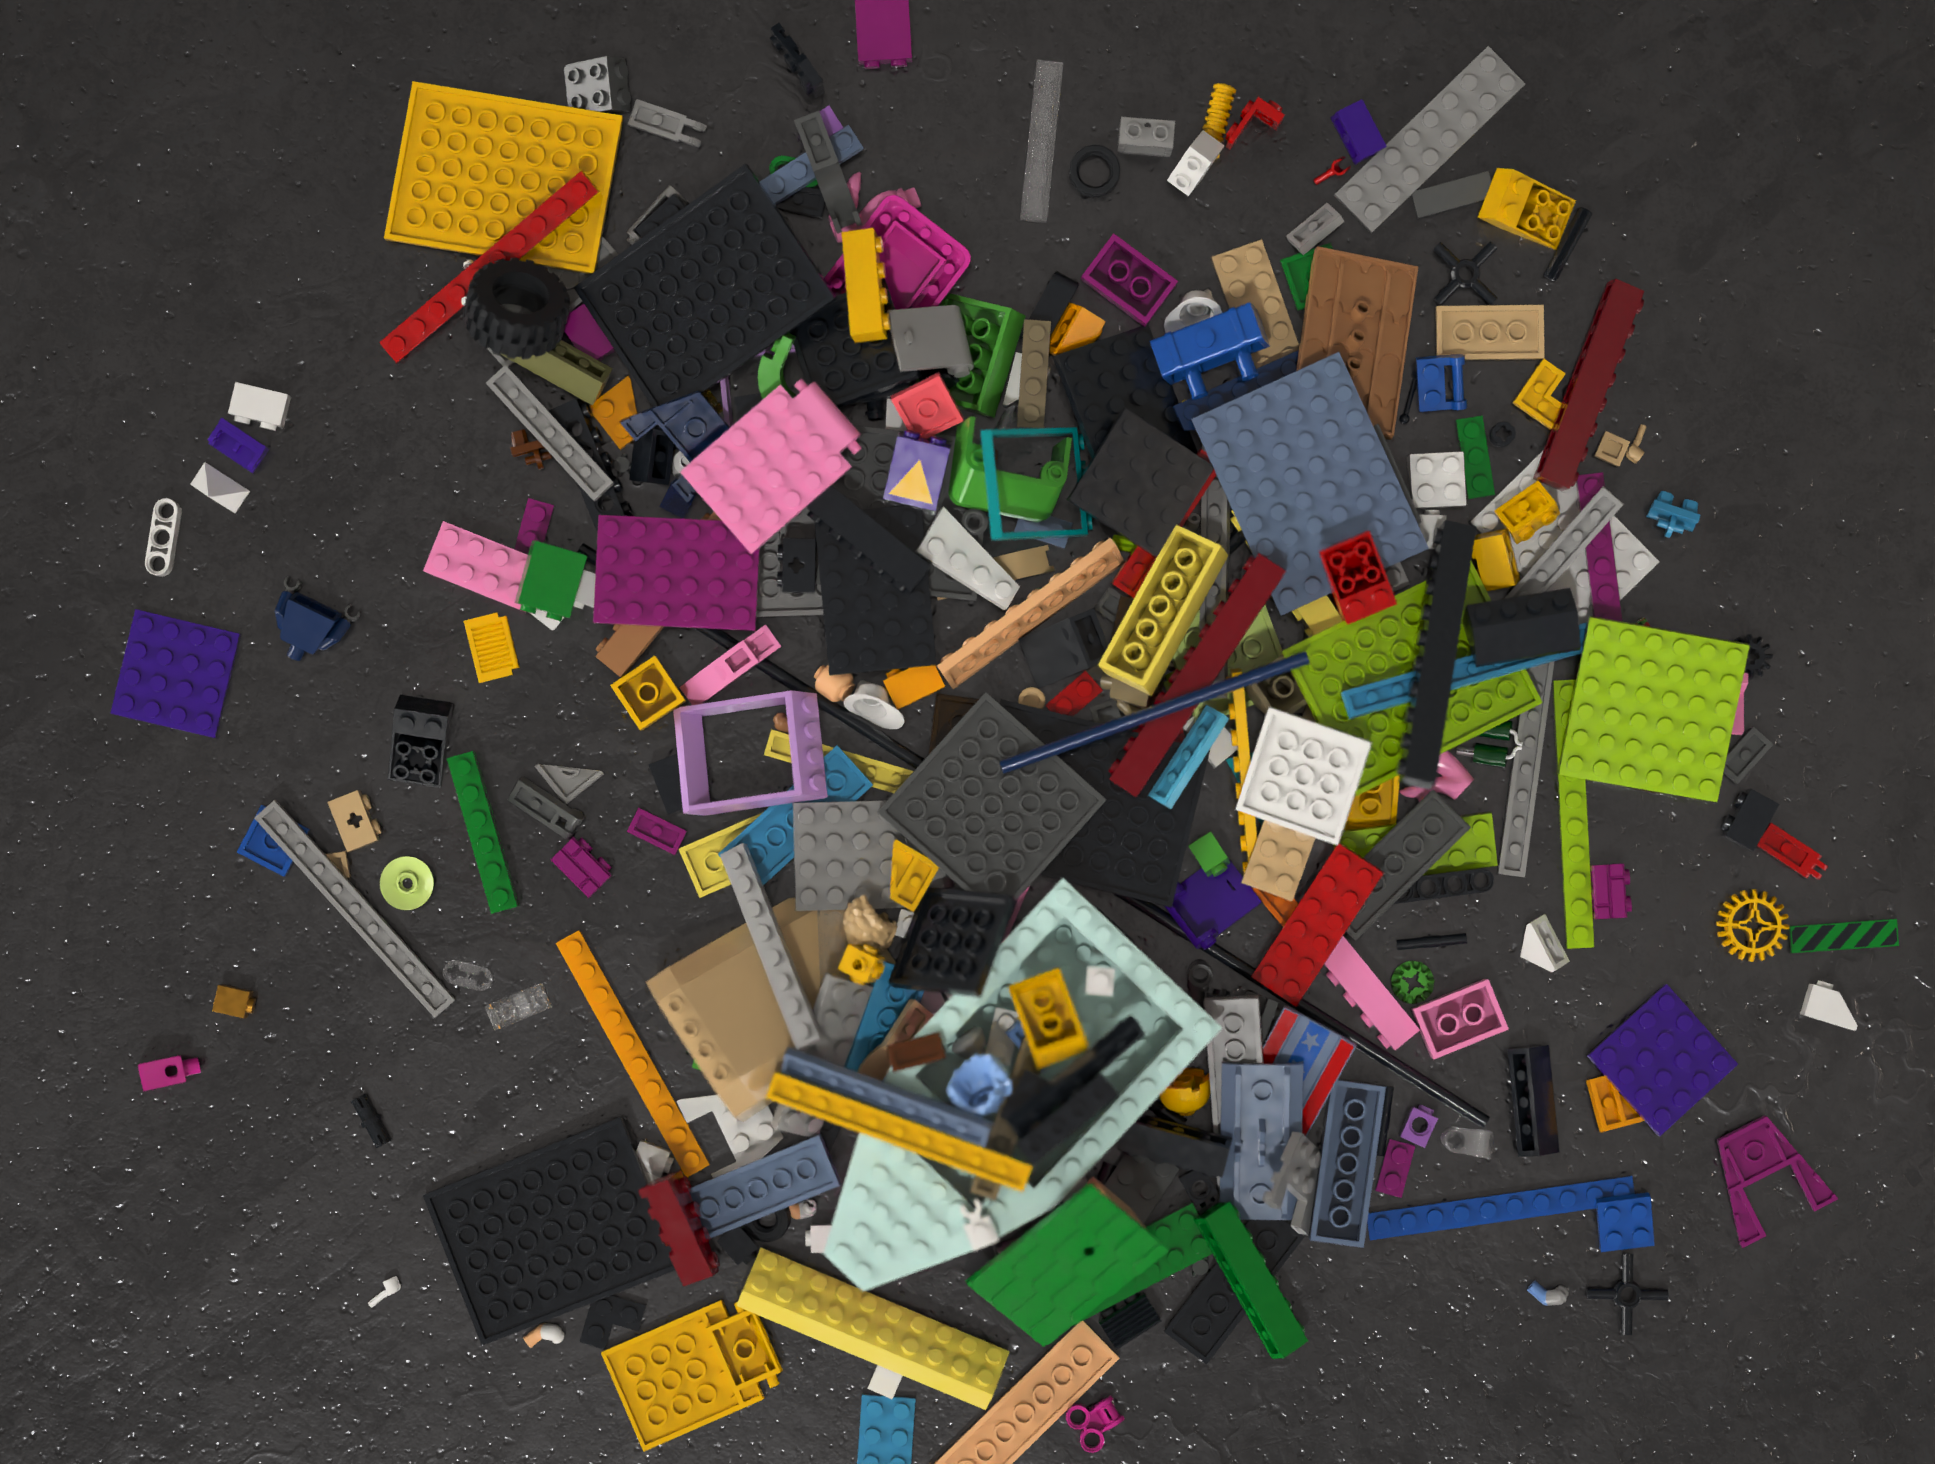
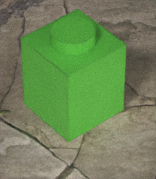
M1212 832L1207 833L1188 845L1207 877L1212 874L1216 877L1227 870V865L1230 864V861Z

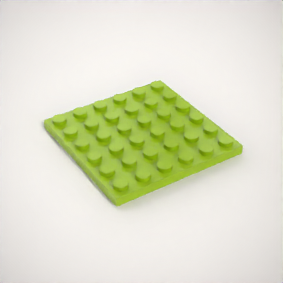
M1589 616L1558 774L1718 802L1750 645Z

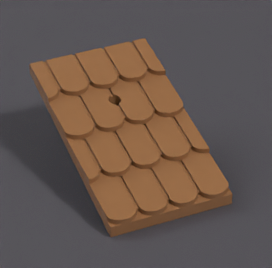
M1317 246L1311 263L1296 371L1340 352L1372 425L1379 424L1385 439L1391 440L1395 432L1418 266Z

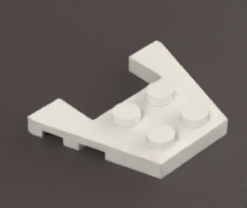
M718 1095L677 1100L687 1123L712 1111L736 1159V1162L712 1173L713 1178L763 1158L784 1138L781 1130L770 1126L774 1116L769 1105L742 1122L732 1115Z

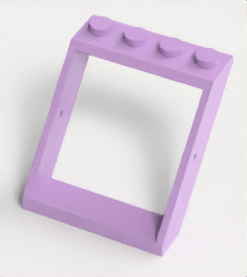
M785 691L684 706L673 710L683 814L706 816L827 797L817 693ZM786 704L794 790L710 802L702 717Z

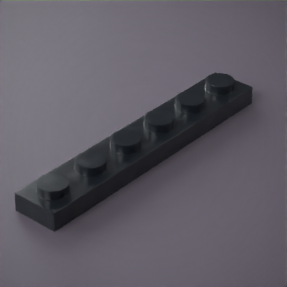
M1130 1014L1126 1019L1119 1022L1107 1035L1099 1039L1088 1051L1077 1057L1063 1072L1057 1074L1044 1088L1037 1091L1025 1104L1014 1110L1005 1119L1013 1133L1021 1140L1146 1035L1138 1021Z

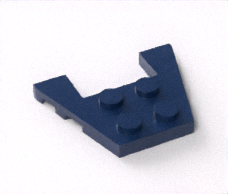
M699 390L623 418L620 421V424L635 441L658 424L690 463L730 429L729 425ZM682 474L672 482L673 487L688 503L696 491Z

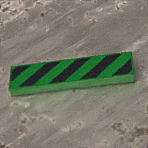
M1897 919L1790 926V953L1899 946Z

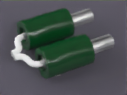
M1508 720L1478 736L1510 741L1512 733L1515 743L1519 746L1513 749L1511 755H1508V747L1476 743L1475 748L1457 746L1456 749L1474 753L1456 751V754L1473 757V763L1506 767L1507 759H1512L1517 750H1522L1523 742L1518 740L1517 732L1512 729L1513 722Z

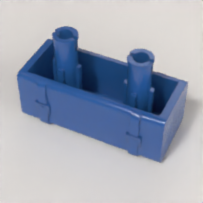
M1251 302L1238 307H1232L1226 312L1174 332L1170 331L1165 333L1164 336L1150 341L1162 377L1170 385L1186 379L1193 400L1201 399L1208 395L1201 373L1236 360L1242 380L1253 379L1259 374L1256 371L1251 354L1270 347L1259 312Z

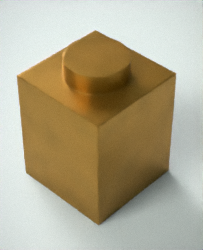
M220 984L217 987L212 1011L247 1018L248 1013L252 1014L254 1011L256 998L252 997L253 991Z

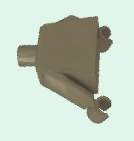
M1170 662L1167 669L1170 671H1174L1175 667ZM1166 671L1152 696L1107 674L1102 675L1100 684L1102 689L1110 690V698L1117 702V708L1125 715H1129L1154 706V701L1163 689Z

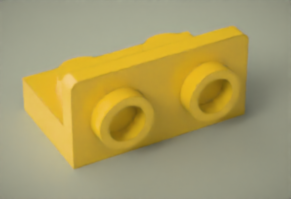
M1539 480L1494 510L1496 516L1510 532L1516 544L1530 539L1538 529L1553 523L1560 514L1557 503Z

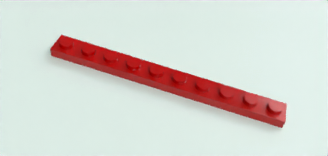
M580 171L379 342L396 363L401 361L464 307L461 300L467 296L470 281L477 270L490 262L495 264V261L505 258L506 261H509L511 258H519L520 260L600 191L583 171Z

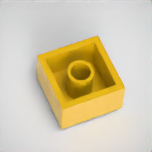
M653 656L610 685L641 731L686 702L657 656Z

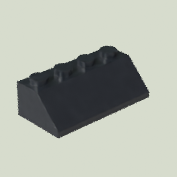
M1570 588L1466 605L1462 623L1476 667L1577 651L1581 648L1578 611Z

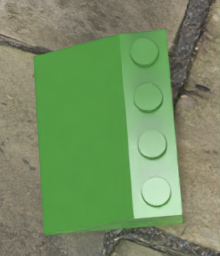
M948 293L939 306L957 305L960 307L974 364L970 374L959 378L960 381L949 389V392L959 409L995 418L1026 316L1012 308Z

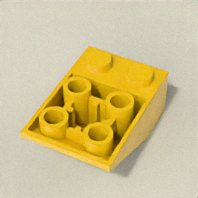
M1497 168L1478 218L1500 229L1557 250L1576 200L1514 169Z

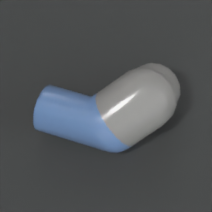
M1536 1280L1527 1289L1530 1294L1545 1306L1561 1305L1566 1302L1569 1295L1567 1288L1559 1285L1553 1290H1546Z

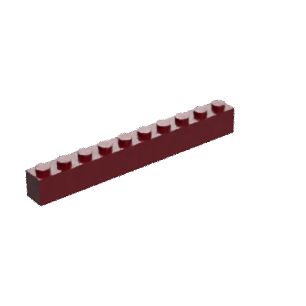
M1260 553L1257 557L1251 555L1243 567L1247 572L1241 580L1238 578L1234 580L1228 592L1232 593L1226 603L1221 600L1213 612L1217 616L1212 625L1205 624L1198 635L1202 640L1196 648L1194 646L1189 648L1183 658L1187 661L1182 670L1176 668L1168 680L1172 684L1167 693L1161 691L1153 704L1156 705L1212 685L1287 571ZM1199 704L1139 725L1138 727L1142 730L1137 738L1131 736L1123 748L1127 753L1122 761L1117 758L1108 772L1112 774L1109 780L1133 796L1138 797Z

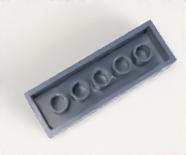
M1338 1079L1327 1098L1320 1147L1321 1162L1318 1167L1308 1239L1311 1241L1364 1248L1386 1087L1383 1085Z

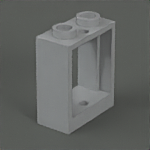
M1121 117L1117 153L1170 157L1173 150L1175 121ZM1149 123L1151 127H1144V125Z

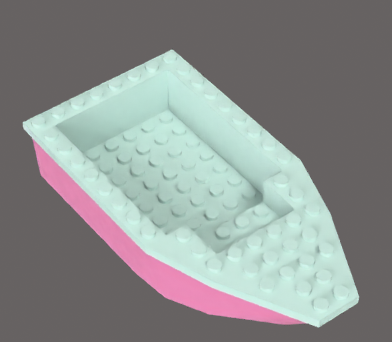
M1063 878L1000 944L981 997L954 994L913 1037L917 1038L939 1032L946 1059L894 1073L892 1066H890L884 1082L937 1102H949L947 1094L948 1083H951V1078L954 1077V1070L959 1069L965 1061L964 1058L952 1051V1043L974 1026L983 1029L986 1042L988 1043L995 1008L999 1007L1016 1011L1008 986L1059 968L1089 1049L1130 1014L1138 1021L1146 1034L1101 1072L1119 1095L1035 1165H1033L1019 1146L1015 1144L1011 1158L1033 1167L1024 1192L1001 1184L996 1201L970 1193L975 1178L974 1174L860 1133L823 1254L862 1291L973 1251L963 1226L969 1223L970 1220L962 1214V1204L965 1205L968 1212H974L976 1210L974 1200L978 1199L981 1203L980 1216L989 1215L998 1238L1054 1208L1222 1029L1218 1023ZM1087 966L1115 968L1113 996L1085 994ZM1016 1045L1010 1066L1004 1065L1009 1076H1011L1019 1053ZM1084 1053L1051 1064L1040 1073L1039 1077L1051 1082L1057 1074L1063 1072L1077 1057ZM998 1111L996 1113L986 1115V1120H989L994 1124Z

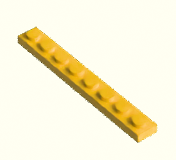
M1230 669L1231 676L1226 677V679L1242 674V669ZM1244 688L1230 692L1232 693L1233 703H1228L1230 720H1235V730H1231L1232 746H1237L1238 756H1233L1234 773L1239 772L1240 783H1235L1237 799L1240 797L1251 763ZM1237 810L1239 825H1244V835L1240 836L1241 852L1246 851L1247 862H1242L1244 876L1257 840L1255 816Z

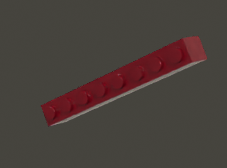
M1618 279L1607 282L1533 477L1534 480H1539V482L1560 491L1570 489L1577 482L1579 476L1577 468L1579 463L1584 461L1588 453L1586 444L1589 437L1591 438L1597 429L1598 423L1595 421L1598 413H1601L1605 408L1607 389L1612 387L1616 379L1614 370L1617 363L1619 364L1625 355L1626 349L1623 347L1626 339H1629L1634 331L1635 324H1633L1635 315L1640 313L1644 305V300L1642 299L1644 290Z

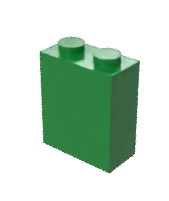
M532 541L514 603L520 604V610L536 614V610L547 612L546 618L560 622L562 617L570 618L587 555L539 541Z

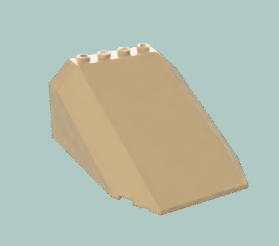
M795 897L788 898L772 907L813 1010L826 973L846 979L850 978L849 974L838 969L849 944L846 932L843 929L844 912L846 910L795 911ZM744 923L669 966L646 982L656 1002L717 1095L732 1115L742 1122L774 1102L766 1098L774 1073H781L784 1055L788 1047L796 1050L748 925ZM887 949L878 951L879 955L886 957L884 961L892 964L896 963Z

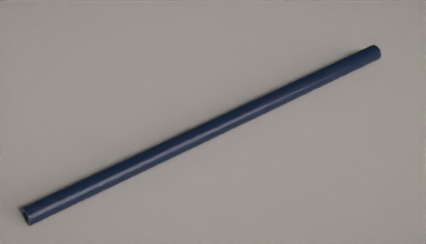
M1303 651L1001 760L1002 771L1004 774L1305 666L1310 664L1307 652Z

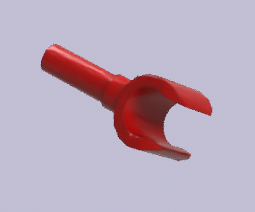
M1339 157L1332 163L1331 168L1313 179L1316 185L1335 174L1343 175L1351 166L1346 169L1339 167V162L1346 157Z

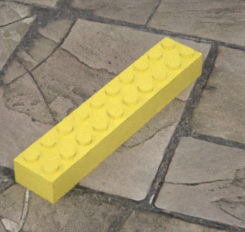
M763 1248L759 1250L736 1305L984 1410L987 1409L993 1397L1010 1352Z

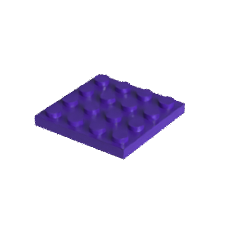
M135 609L110 714L216 738L241 634Z
M1664 984L1587 1055L1657 1136H1661L1738 1065L1667 984Z

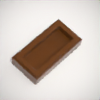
M939 1032L886 1046L893 1073L946 1059Z

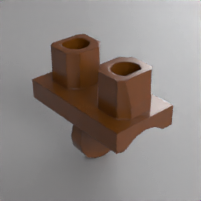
M525 429L511 433L513 447H510L512 456L518 457L534 452V455L525 457L526 465L537 463L539 470L544 469L543 461L552 459V455L548 451L540 453V450L546 448L538 440L529 442Z

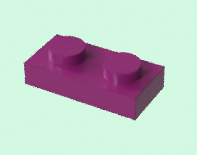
M528 498L514 550L528 554L532 541L545 543L554 505Z
M638 808L627 830L628 833L673 855H676L687 833L686 830L641 808Z
M1388 1139L1375 1191L1402 1198L1415 1145Z

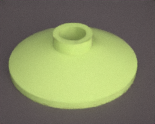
M409 856L392 860L384 868L380 877V890L384 899L391 906L400 910H413L425 904L430 898L434 887V879L429 867L423 861ZM406 878H410L413 882L412 887L409 889L403 885V881Z

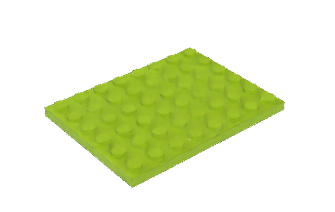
M1472 561L1462 620L1466 605L1491 601ZM1427 580L1395 595L1397 605L1349 625L1342 621L1282 651L1284 658L1303 651L1307 652L1310 664L1291 670L1316 722L1373 742L1355 797L1399 775L1396 774L1398 759L1403 757L1404 751L1403 748H1400V741L1403 732H1407L1408 723L1404 722V716L1407 706L1411 707V702L1349 719L1341 693L1413 672L1414 657L1419 655L1420 646L1416 644L1419 630H1423L1424 620H1421V611L1423 604H1427L1428 594H1425ZM1462 621L1456 659L1472 655ZM1521 670L1451 690L1441 754L1542 704L1543 702L1527 670Z

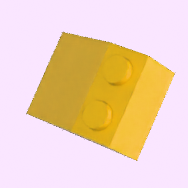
M1400 775L1354 797L1344 830L1396 824Z
M1059 968L1008 986L1038 1069L1089 1050Z

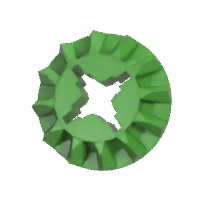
M1408 961L1395 969L1391 978V986L1398 999L1405 1003L1417 1004L1425 1001L1433 992L1435 980L1431 970L1426 965L1417 961ZM1418 971L1417 981L1424 987H1414L1408 994L1409 984L1402 977L1412 978Z

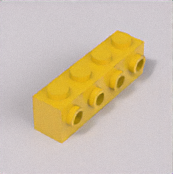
M874 228L841 232L850 335L855 343L887 339L886 330H890L889 314L884 312V304H888V294L886 287L882 288V278H886L884 262H880L879 253L883 252L882 237L877 236Z

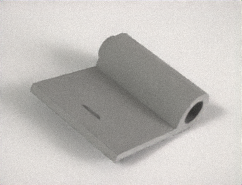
M946 305L887 311L900 372L947 368L948 373L956 378L965 377L970 374L974 364L959 306Z

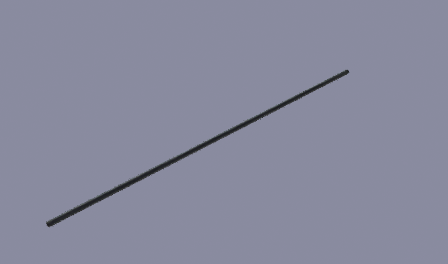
M583 543L577 553L587 555L586 560L596 566L597 551ZM694 628L727 650L740 643L721 629ZM765 658L754 666L792 691L817 693L818 707L913 768L917 769L925 760L841 705L829 701L814 688ZM1114 894L1192 944L1173 917L1163 909L1150 902ZM1214 943L1206 950L1202 947L1199 948L1300 1013L1346 1037L1356 1044L1355 1048L1480 1127L1484 1128L1490 1119L1482 1111L1302 998L1298 1006L1295 1007L1251 976L1256 968L1218 944Z

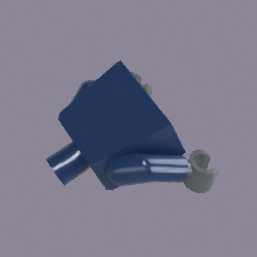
M287 576L284 579L286 590L281 593L278 600L275 616L277 627L281 630L280 639L291 644L287 656L293 660L301 661L305 652L315 654L318 649L326 650L338 643L351 627L350 622L359 619L360 610L355 617H350L347 612L352 607V604L348 605L344 611L345 617L340 618L342 613L299 593L302 587L299 579L295 587H289L291 577Z

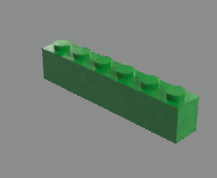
M475 751L447 758L490 912L494 914L518 907L520 904L477 754Z
M1231 1202L1217 1203L1193 1220L1206 1240L1207 1245L1272 1359L1285 1358L1308 1342L1305 1336V1329L1294 1317L1292 1306L1283 1297L1278 1288L1279 1283L1277 1279L1270 1274L1266 1267V1260L1263 1254L1257 1251L1252 1242V1234L1243 1226L1239 1219L1238 1209Z

